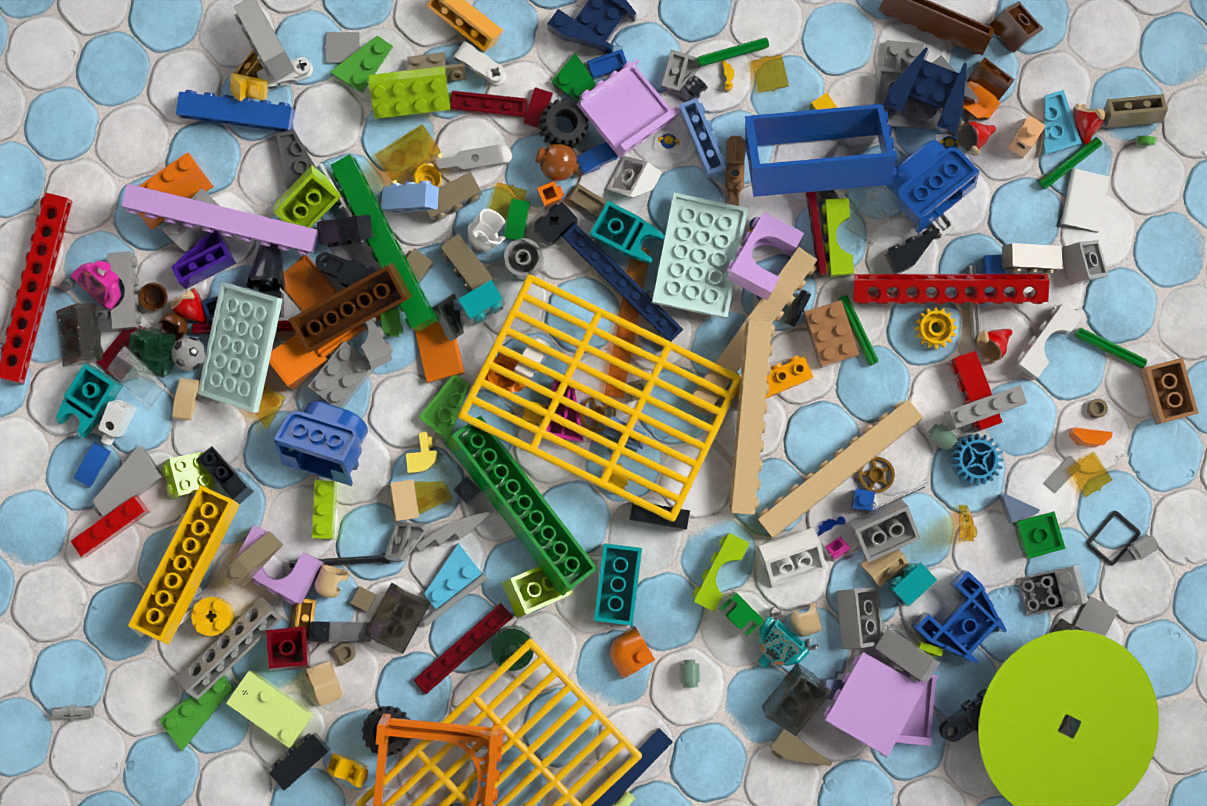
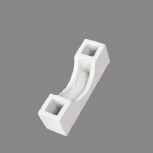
M1065 303L1054 306L1050 312L1051 318L1048 321L1045 320L1040 325L1038 336L1034 335L1028 342L1030 347L1026 352L1022 351L1016 359L1019 361L1016 367L1033 379L1038 378L1049 363L1044 350L1047 338L1056 332L1070 333L1082 318L1081 314Z

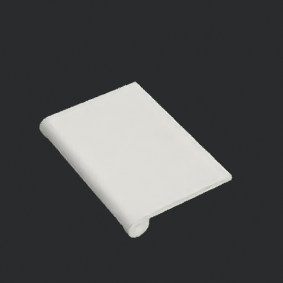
M1071 169L1061 224L1099 232L1109 177L1079 169Z

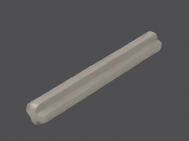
M968 266L966 273L978 274L977 266ZM968 287V293L974 291L975 288ZM968 302L970 339L977 341L981 332L980 304Z

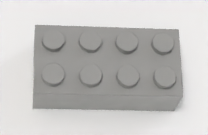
M244 0L233 6L237 12L234 16L268 77L272 75L274 80L278 81L296 71L256 0Z

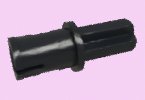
M806 290L800 291L794 305H791L792 309L787 319L784 321L786 324L794 328L796 327L801 314L805 312L804 308L811 297V293Z

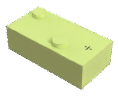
M254 670L248 671L226 702L230 707L288 748L295 745L315 716V713Z

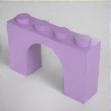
M763 212L761 217H756L752 227L754 230L752 232L748 231L745 236L744 242L746 244L744 247L740 246L735 254L738 257L735 262L731 261L729 264L727 279L768 301L780 277L758 266L753 259L752 250L760 245H771L792 256L804 233Z
M253 525L236 558L268 531ZM302 552L294 569L287 577L275 580L266 573L263 566L252 578L251 582L259 586L264 584L269 587L268 591L278 596L280 593L285 596L284 600L294 605L295 602L302 604L324 562Z

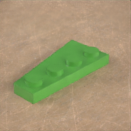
M225 675L198 700L190 696L159 720L181 751H184L189 742L234 689Z

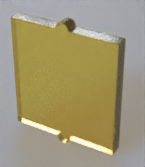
M782 54L771 57L765 56L762 59L751 61L758 93L771 90L775 92L776 89L789 87Z
M497 182L490 209L499 213L504 220L507 219L511 199L525 201L527 190L514 187L513 184L510 186Z
M1092 452L1083 459H1078L1077 463L1067 469L1085 497L1097 490L1100 491L1101 487L1112 481V478L1095 452Z

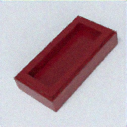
M534 88L523 124L538 128L539 119L551 102L552 92Z

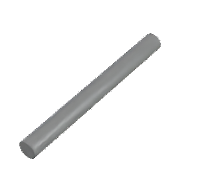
M482 573L424 618L422 622L425 626H428L488 578Z

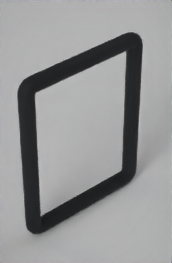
M1113 511L1087 541V546L1109 565L1113 566L1127 551V548L1131 546L1130 543L1140 536L1141 532L1118 511ZM1114 515H1117L1137 533L1117 557L1111 561L1095 548L1091 542Z

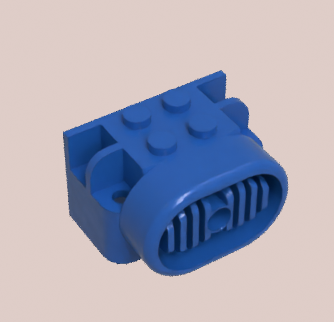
M932 140L921 146L896 167V176L893 177L892 185H886V187L898 199L899 208L905 213L906 219H910L916 225L915 232L919 234L976 188L979 170L958 148L950 147L945 149L938 140Z
M312 401L305 406L302 412L293 411L289 413L273 440L283 465L352 486L353 481L350 473L359 467L358 459L362 452L361 445L368 434V427L361 417L347 409L320 401Z

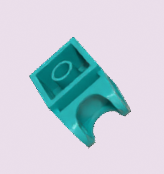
M607 201L590 232L591 238L627 257L651 264L652 258L641 249L643 241L649 238L663 241L665 238L664 234L641 217L610 201ZM618 225H620V226H619V227H620V230H618V231H614V230H613V228H612L613 226H614V227H617Z
M84 363L64 394L65 398L58 410L55 422L62 425L71 416L77 415L79 418L77 437L80 439L85 438L101 421L108 402L115 400L123 385L95 366Z

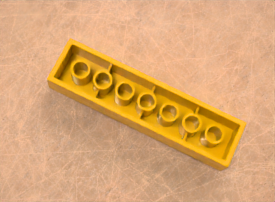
M199 486L128 624L129 627L167 645L170 644L240 507L237 502L206 487Z

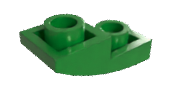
M511 199L504 234L506 239L516 241L524 238L531 205L529 201Z

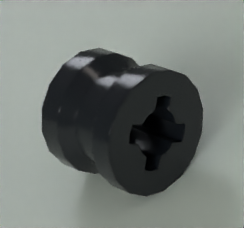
M693 76L691 82L686 84L684 89L693 98L699 99L702 91H706L708 87L700 78Z

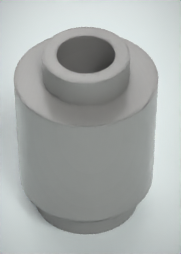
M1145 534L1130 543L1131 546L1127 550L1135 561L1138 559L1142 560L1157 550L1156 546L1158 543L1152 535Z

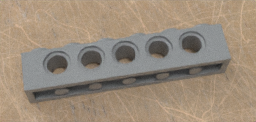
M261 597L177 677L184 690L198 700L266 635V630H271L283 619L276 608L265 598Z

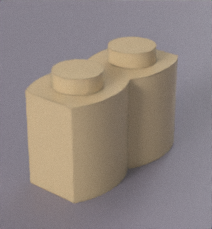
M331 661L307 669L308 673L305 676L308 684L313 685L315 692H312L315 703L319 702L320 706L344 697Z

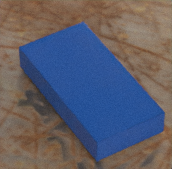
M623 49L587 61L593 80L610 75L614 71H621V68L627 63Z

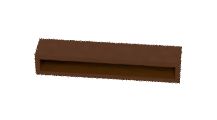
M883 0L878 10L888 17L897 18L904 24L913 25L920 31H927L939 39H945L957 47L966 48L971 53L982 56L994 32V28L930 0Z

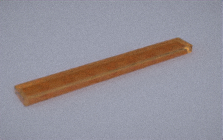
M641 248L650 257L651 249ZM630 258L627 274L644 290L648 263ZM622 298L619 317L637 325L639 313ZM617 325L615 336L633 345L635 333ZM614 344L612 356L630 364L632 353ZM610 364L608 375L626 384L628 372ZM606 383L604 395L623 399L624 391Z

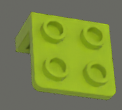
M204 452L169 458L162 462L161 470L163 476L166 477V490L168 495L171 496V500L196 493L200 485L208 489L214 487L212 475L197 459Z

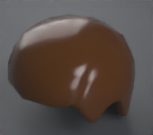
M156 282L144 285L138 295L140 305L149 311L162 309L168 299L166 289Z
M167 313L159 321V324L162 323L161 333L174 342L184 338L187 334V323L177 314Z

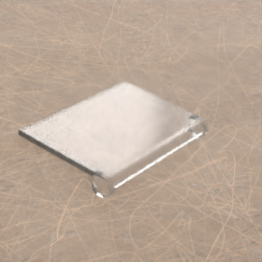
M537 242L544 257V265L541 272L536 276L537 278L551 284L588 289L591 266L572 247L553 244L549 248L546 243Z
M126 346L121 349L107 369L148 410L154 405L153 403L166 387Z
M925 479L923 480V485L879 505L875 502L872 503L873 511L928 487V482Z

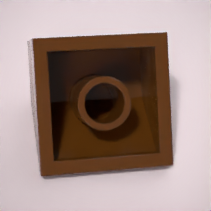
M1020 1L1005 9L989 24L990 27L994 28V34L999 36L1005 42V46L1012 50L1013 53L1021 49L1044 29Z

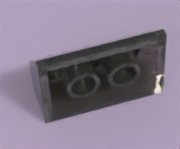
M75 303L56 311L63 367L82 365L84 363L90 364L103 360V348L101 347L100 340L101 330L98 317H95V313L98 311L96 303Z
M391 582L364 634L375 642L404 654L431 602Z
M797 662L761 707L768 719L794 736H797L832 691L813 672Z

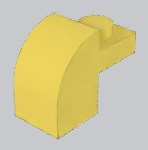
M427 432L419 433L421 452L406 454L409 474L428 471L435 465L438 459V451H430V448H433V439Z

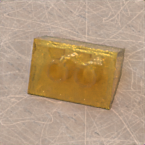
M423 124L374 154L392 183L399 184L411 177L422 164H431L443 156Z

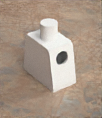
M121 399L108 402L98 428L104 432L101 442L112 445L115 437L123 436L137 407Z

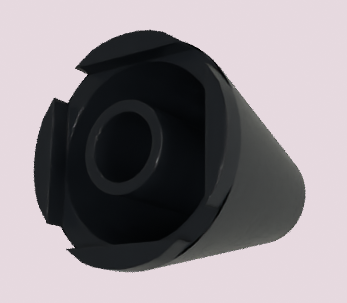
M271 244L270 247L259 246L246 280L248 288L253 290V287L259 288V291H280V289H285L282 256L278 245Z

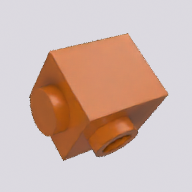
M555 181L537 188L545 209L562 202L564 193L561 186H557Z

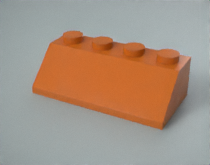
M189 152L139 185V187L189 199L201 188L208 192L214 187ZM138 212L139 216L151 230L162 224L165 219L158 216L157 219L145 217L146 213Z

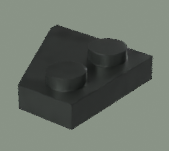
M455 294L446 297L432 307L449 342L464 333L460 312L455 310L453 301L456 300Z

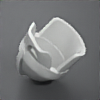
M483 209L469 224L468 241L474 248V251L480 253L488 252L506 239L504 236H498V232L505 224V220L496 211Z

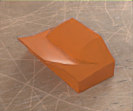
M970 81L967 85L978 97L979 102L976 104L964 99L963 108L977 118L985 117L988 120L1000 105V102L985 88Z
M1074 427L1070 428L1069 437L1077 445L1098 447L1105 445L1112 438L1113 432Z

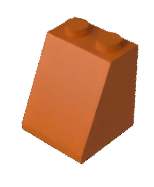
M296 334L271 351L269 363L286 385L295 390L324 367L329 360L327 358L329 354L321 357L317 353V349L307 354Z

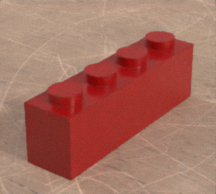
M976 350L951 360L952 364H950L952 373L956 374L959 380L957 382L958 389L965 396L964 405L992 395ZM999 413L971 424L974 429L977 428V431H981L1001 424L1003 421Z
M133 496L70 542L81 557H88L146 516L150 511L140 497Z

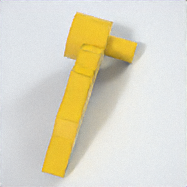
M723 60L722 66L724 76L726 77L724 90L729 92L732 90L733 84L731 81L735 74L731 64H727Z

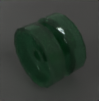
M509 625L500 629L494 636L491 648L492 657L496 664L501 666L515 652L512 649L509 650L510 646H516L517 651L528 639H533L530 632L518 625ZM529 649L508 670L516 671L526 667L532 660L534 652Z

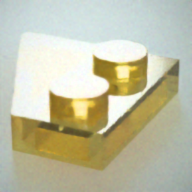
M265 385L259 411L255 414L262 422L264 428L269 429L287 397Z
M414 481L419 515L453 499L444 481Z
M959 505V542H972L977 537V527L974 526L968 505Z

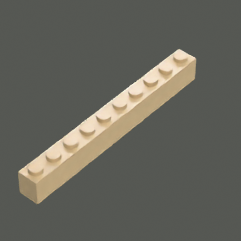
M798 247L778 275L780 278L768 301L762 298L747 319L769 320L772 323L775 320L778 322L784 314L782 311L784 306L787 305L789 307L795 299L793 296L796 290L801 291L806 284L804 279L807 274L811 276L816 270L817 266L815 263L817 259ZM745 322L716 361V364L738 375L740 374L737 372L742 366ZM712 370L704 378L728 390L726 388L728 384L733 382V380ZM700 385L693 393L694 396L715 406H718L715 402L719 397L721 399L724 398ZM687 401V404L704 416L708 413L712 415V412Z
M746 319L729 500V511L731 513L755 514V509H758L759 499L756 498L757 490H760L758 472L762 470L760 452L764 450V441H761L762 433H765L766 422L763 421V417L767 413L765 395L769 393L767 375L771 373V364H768L769 356H772L773 345L770 344V340L774 336L775 330L772 321Z
M901 400L893 407L895 410L892 413L888 414L886 412L878 419L880 422L877 425L873 426L871 424L863 431L865 434L862 437L856 436L849 442L850 446L847 449L841 448L834 454L835 458L833 460L823 462L819 466L820 470L815 474L811 472L804 478L805 482L800 486L796 484L789 490L790 494L788 496L778 498L774 502L775 506L773 508L763 510L759 514L758 522L769 536L774 539L873 458L918 424L923 416L909 400L905 402Z

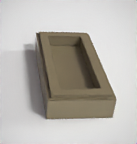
M580 184L576 185L568 198V201L597 219L607 203L606 200Z

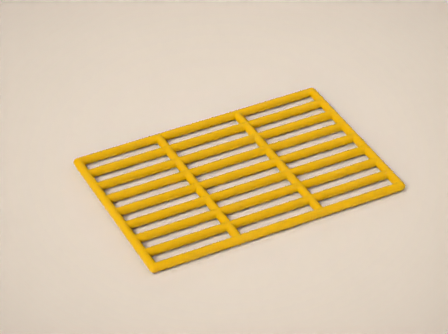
M529 274L458 414V418L673 522L681 510L740 386L741 376ZM531 284L594 313L590 323L527 294ZM523 300L586 330L582 340L580 341L518 311ZM601 317L663 346L664 348L660 356L657 357L597 328ZM517 318L577 347L573 358L511 329L510 327L514 319ZM594 334L654 363L655 366L652 373L644 372L589 345L588 343L592 335ZM506 335L568 364L565 375L503 346L502 343ZM584 351L647 381L643 391L580 362ZM670 351L733 380L729 391L666 361ZM497 353L508 356L561 382L557 391L549 390L494 363L493 361ZM662 368L724 397L721 408L659 379L658 376ZM489 369L552 399L548 409H544L484 380ZM579 369L639 398L635 408L633 409L571 379L575 370ZM656 385L716 414L717 416L713 424L710 425L650 396L653 386ZM567 386L630 415L626 426L564 397L563 394ZM480 387L543 416L540 426L537 427L477 398L476 395ZM647 402L709 432L704 443L641 413L645 403ZM561 403L621 432L622 435L618 443L555 414L558 404ZM474 404L534 433L535 436L531 444L468 415L471 405ZM637 419L700 449L696 460L634 431L633 428ZM550 421L556 422L613 450L610 460H605L546 431ZM631 437L691 466L688 477L625 448L624 446L628 438ZM544 438L604 467L605 470L601 478L538 449L537 447L541 439ZM622 454L684 484L680 494L678 495L616 465L620 455ZM611 473H617L674 501L675 504L671 512L609 483L608 480Z
M528 639L440 722L451 724L474 702L481 711L467 725L477 726L486 717L494 724L501 725L500 730L504 731V735L508 738L502 744V755L513 745L518 748L521 754L500 773L499 782L495 781V789L526 759L535 766L495 806H506L540 773L548 782L523 806H535L554 787L562 796L551 806H563L567 801L572 806H591L642 758V754L533 639ZM531 649L538 658L487 705L479 696ZM545 663L551 672L500 719L493 710L539 666ZM558 677L565 686L523 726L513 733L507 727V724ZM571 691L578 700L527 747L520 738ZM585 705L592 714L547 757L540 761L533 753ZM598 719L606 728L554 776L547 766ZM612 734L619 742L572 787L567 789L560 781L606 737ZM422 739L385 774L384 786L416 756L424 765L388 798L382 806L394 805L429 770L438 779L409 806H421L443 784L449 789L451 794L438 806H449L456 799L464 806H468L471 801L463 792L478 779L477 769L457 787L449 778L469 761L471 757L467 752L464 753L443 773L436 764L456 745L448 742L430 759L422 750L433 740ZM483 746L478 747V748L475 750V754H476ZM625 747L632 757L581 804L573 795ZM489 758L480 765L481 768H486L485 763L489 760ZM375 785L356 802V806H367L366 803L374 797ZM482 799L477 800V806L483 801Z

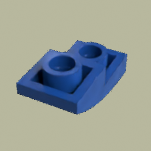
M604 142L579 155L576 163H579V169L582 174L586 175L599 170L601 165L617 160L618 155L607 142Z
M94 442L77 470L74 479L91 488L111 451Z

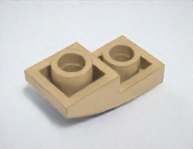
M180 378L173 405V418L192 420L197 405L195 398L200 384L198 380Z

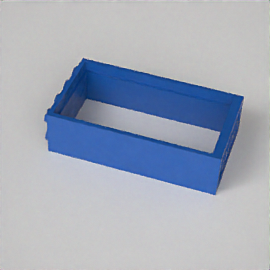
M883 104L745 116V146L753 197L892 185L893 177L896 176L894 162H897L896 150L893 151L894 139L890 137L891 126L887 124L888 113L884 111ZM878 135L881 153L760 164L757 146Z

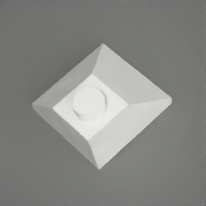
M623 156L606 189L629 197H635L653 190L662 172L646 161Z

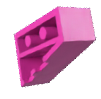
M555 379L553 385L554 392L557 391L561 383ZM567 386L563 396L577 403L575 389ZM559 403L555 414L581 426L579 412ZM550 421L546 431L564 440L583 443L582 435Z

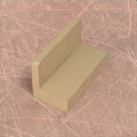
M406 480L388 484L394 522L418 518L419 512L414 481Z
M899 549L869 563L867 560L861 563V566L867 571L878 587H881L909 565L904 554Z

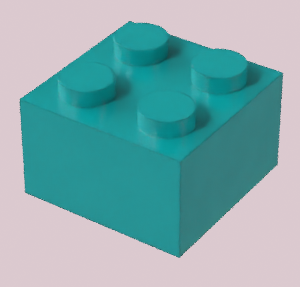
M492 280L458 299L472 324L483 322L487 319L486 316L488 314L500 312L503 309L502 306L505 305Z
M911 562L903 569L905 573L902 576H896L889 582L891 586L888 590L903 606L909 607L937 581L922 563Z

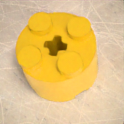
M206 597L194 605L191 619L197 632L206 636L223 634L231 627L235 619V613L232 605L221 597ZM213 613L216 614L217 617L212 619L210 618V615Z

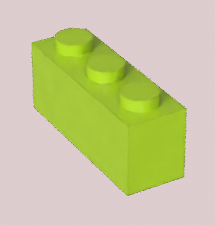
M315 480L312 538L335 539L336 481Z

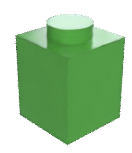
M400 309L387 310L381 314L382 330L385 336L397 338L399 334H404Z

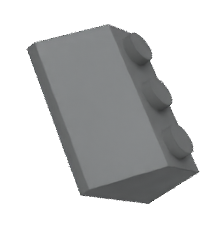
M202 188L191 198L220 206ZM176 221V224L167 223L162 228L185 252L190 251L198 244V240L201 237L204 238L209 233L203 231V227L195 225V228L183 226V222Z
M898 499L849 522L855 539L868 563L921 539L910 509L902 499Z
M879 587L838 590L837 603L842 649L876 646L883 636Z

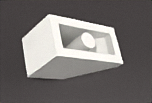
M534 335L532 338L551 347V343L537 335ZM529 345L523 353V356L540 364L543 363L547 355ZM518 362L514 372L531 380L537 370Z

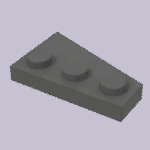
M295 130L276 133L287 190L311 165L315 167Z

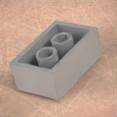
M344 341L308 387L331 405L344 408L375 368L371 370L364 356Z

